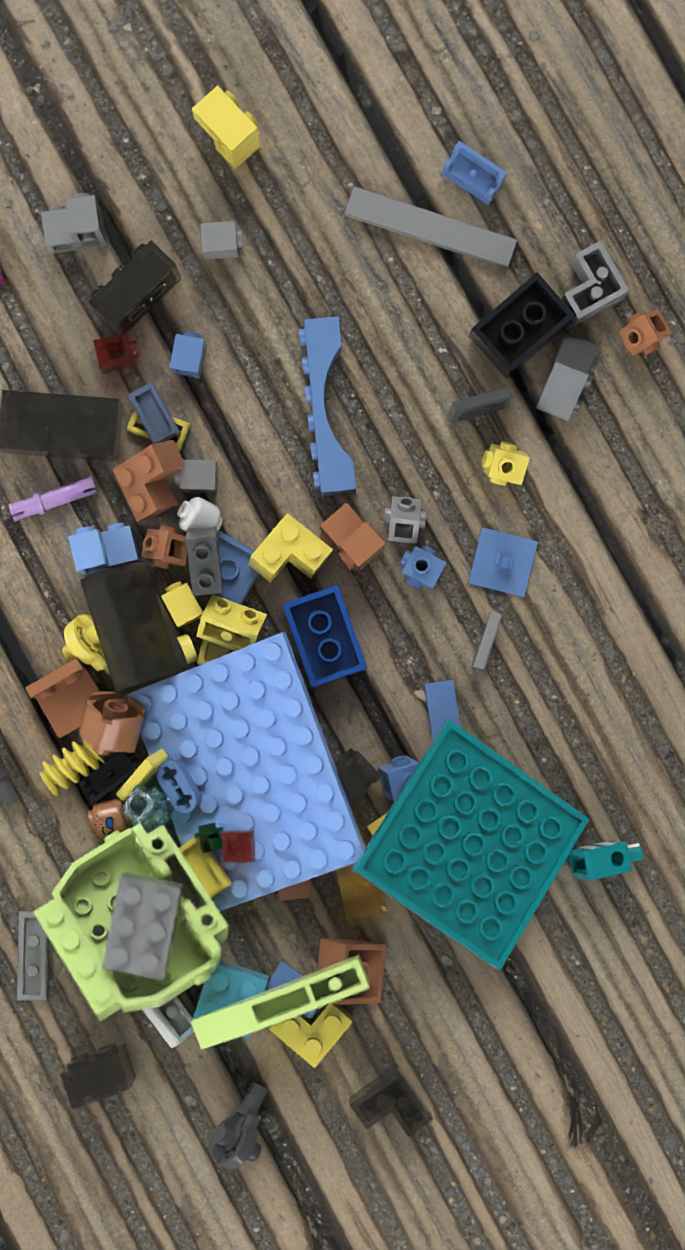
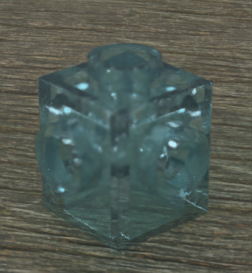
M139 785L134 787L121 808L132 819L134 825L140 823L144 830H147V828L157 829L165 825L174 809L163 789L158 786L149 788Z

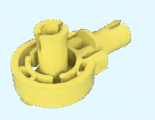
M81 614L66 625L64 629L66 645L62 648V652L69 661L77 658L85 664L92 665L97 672L104 670L121 689L132 681L135 676L118 659L119 651L113 645L108 628L102 622L91 615Z

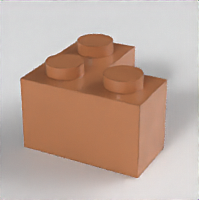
M174 440L151 444L113 469L137 522L160 517L178 505L166 479L185 467V463Z
M347 503L320 525V529L323 531L320 537L329 547L332 548L334 545L340 551L338 554L339 559L349 570L354 567L359 572L385 548V542L367 522H363Z

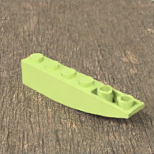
M356 955L192 1019L191 1024L200 1048L204 1049L277 1024L368 989L370 981L360 955Z

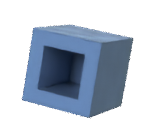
M185 331L183 335H175L169 367L172 374L201 378L207 345L205 339L201 338L200 334Z

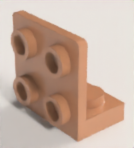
M77 658L25 687L29 696L37 699L59 738L81 727L87 700H90V695L100 692L85 664Z

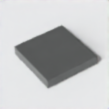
M510 387L452 402L449 411L451 422L455 423L506 409L512 398Z

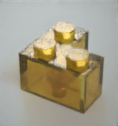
M356 863L336 869L347 926L382 920L381 912L387 911L384 894H377L376 886L352 870Z

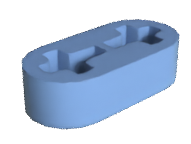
M178 760L162 763L157 770V778L176 811L185 814L197 810L200 807L202 796L184 764ZM175 768L177 773L174 775V778L168 779L169 769ZM190 794L192 799L189 801V804L184 805L181 800L184 798V795Z

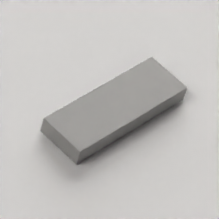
M35 910L19 911L17 1000L47 1001L49 938L37 921L34 914Z

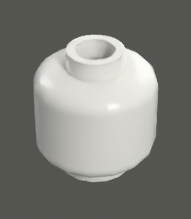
M194 497L189 502L184 501L177 512V516L180 517V529L186 533L187 529L216 527L218 532L223 520L220 517L219 508L200 497Z

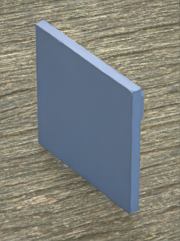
M482 527L468 584L524 598L538 541Z

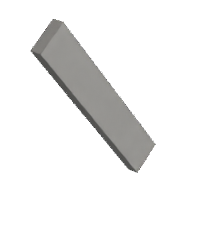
M353 186L345 210V216L505 269H508L517 242L516 239Z

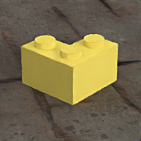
M217 85L192 108V112L198 124L214 139L216 150L236 169L260 147L258 122L248 111L245 113L241 111L237 106L239 104L237 99L230 91L226 90L224 92Z
M287 513L250 556L248 565L270 583L288 562L312 579L329 559L333 549Z
M329 1003L324 1005L312 1020L301 1014L271 1025L269 1030L315 1068L353 1023V1016L340 1005Z

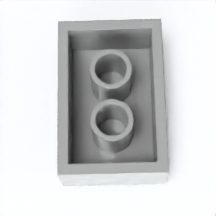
M126 872L120 876L102 966L103 969L160 980L164 979L168 971L184 887L183 883Z

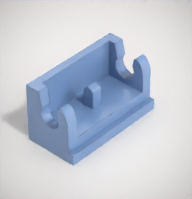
M458 141L451 157L446 159L441 174L489 205L503 185L507 172Z

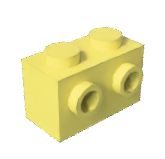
M212 594L201 616L196 637L237 651L258 642L267 614Z

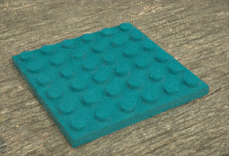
M449 719L442 725L352 870L496 970H501L590 819Z

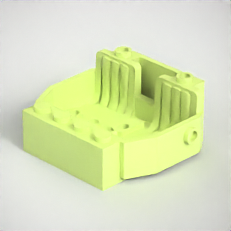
M140 823L121 833L119 830L111 833L104 839V844L71 864L51 893L53 900L34 911L37 921L99 1021H102L120 1008L123 1012L160 1007L194 984L196 986L201 985L212 977L211 973L216 970L221 960L219 944L228 939V924L163 825L149 834L146 833ZM170 860L185 886L183 887L166 976L163 980L103 969L102 966L120 876L126 872L173 881L172 872L166 864V861ZM193 898L200 906V908L197 910L190 901ZM204 916H206L209 922L211 923L210 926H204L201 923V920ZM96 927L104 928V934L101 936H95L93 931Z

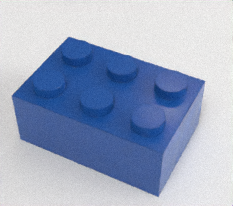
M338 585L282 604L312 689L367 669Z

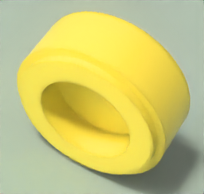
M184 634L177 637L187 665L197 661L198 657L189 635Z

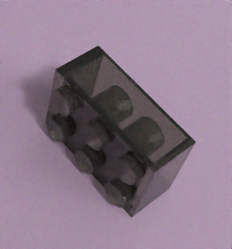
M152 240L146 245L143 243L138 246L132 254L133 258L126 265L121 264L111 275L112 279L105 286H98L90 296L92 299L89 301V304L96 316L120 339L181 280L177 265Z

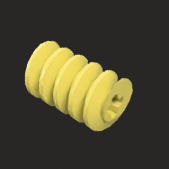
M83 739L82 746L75 741L72 742L73 752L62 748L64 758L61 759L53 754L54 764L52 766L45 760L42 762L44 771H39V774L55 796L61 793L59 786L65 790L70 788L69 779L74 783L80 782L79 773L87 777L90 775L89 766L94 770H98L100 768L99 760L105 763L103 756L95 753L92 749L93 746Z

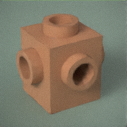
M659 309L644 313L643 315L641 312L636 313L626 320L628 325L618 331L623 339L624 346L631 352L632 356L643 352L646 356L661 348L659 342L673 334Z
M160 525L159 530L147 529L141 557L152 560V566L168 569L169 564L185 566L187 559L186 536L177 534L176 528Z

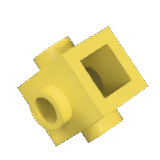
M501 441L500 445L491 443L490 450L484 452L481 466L484 468V473L490 477L489 481L503 486H506L507 482L522 485L530 457L525 452L517 450V445Z

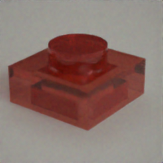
M226 830L222 832L223 862L255 861L254 831Z

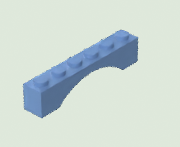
M339 316L305 319V328L299 329L301 346H307L308 357H302L303 374H309L310 386H305L306 403H312L313 414H308L309 432L315 431L316 443H310L312 461L318 460L319 471L313 472L315 489H321V496L356 493L353 459L341 448L333 436L324 407L327 378L335 360L342 351Z

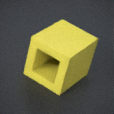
M178 581L165 588L167 593L161 597L179 629L201 618L204 611L196 596H193L192 589L188 583L182 585L181 581Z

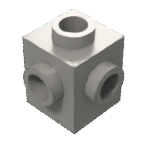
M392 496L391 508L385 507L384 525H389L388 541L417 544L419 528L424 529L426 511H421V499Z

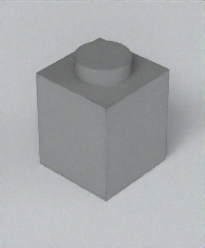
M235 221L200 223L202 253L205 260L239 257L238 248H243L242 230H237Z
M183 460L185 467L175 473V485H180L182 493L217 494V462L212 460Z

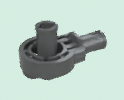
M251 1082L241 1106L233 1107L230 1115L215 1128L211 1141V1156L215 1162L228 1169H235L243 1165L247 1160L254 1162L259 1158L261 1145L256 1143V1129L260 1119H258L257 1113L268 1093V1089Z

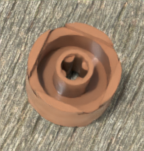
M100 691L90 695V700H87L79 735L84 741L93 746L92 749L95 753L100 755H108L110 751L134 752L145 714V708L139 701L130 696L128 701L120 699V693Z

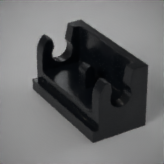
M115 752L105 760V763L102 762L98 770L93 769L90 771L89 776H83L79 784L89 793L88 797L94 804L126 782L142 763L134 752Z

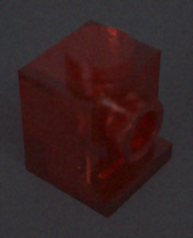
M128 333L93 340L99 369L103 374L136 366L135 358L140 357L136 340L131 341ZM121 350L124 352L122 358H114L116 351Z

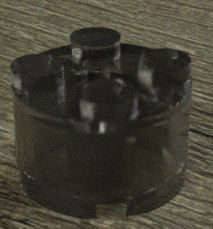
M352 748L335 763V766L338 768L336 773L350 807L382 776L358 750L355 752Z

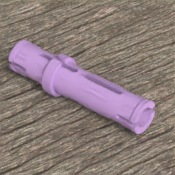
M89 476L88 478L41 494L39 492L32 493V497L10 503L8 506L11 515H13V520L16 522L19 519L37 513L40 515L46 514V510L98 493L92 476Z

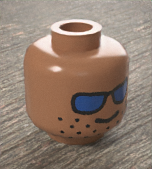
M120 799L96 802L93 805V809L88 811L91 833H96L100 839H105L108 835L118 830L121 833L128 829L127 825L133 824L131 808H125L123 801Z

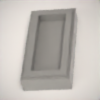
M489 612L471 668L480 671L485 669L502 618L500 613Z

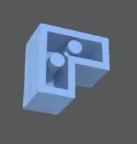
M116 523L107 526L108 531L100 532L98 529L93 530L92 526L76 529L75 535L68 536L76 571L87 576L140 563L141 559L133 528L130 525L125 526L124 523Z

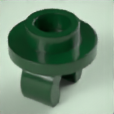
M216 822L198 826L199 833H195L194 837H201L200 846L203 853L223 848L222 838L218 834V832L224 831L223 827L217 828Z

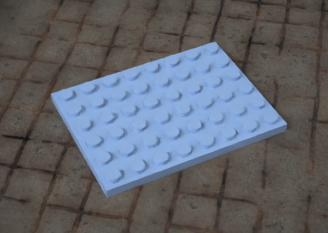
M286 632L279 633L127 694L128 698L130 696L136 699L145 708L140 733L148 755L151 756L162 748L169 755L165 762L170 760L182 762L202 796L200 807L197 810L186 814L180 813L172 806L160 785L181 846L194 838L195 833H199L198 826L216 822L217 828L223 827L224 831L218 832L223 841V848L212 852L233 884L211 898L219 911L358 861L365 850V845ZM175 768L169 769L168 779L174 778V775L177 773ZM190 794L184 795L181 801L184 805L189 804L192 797Z

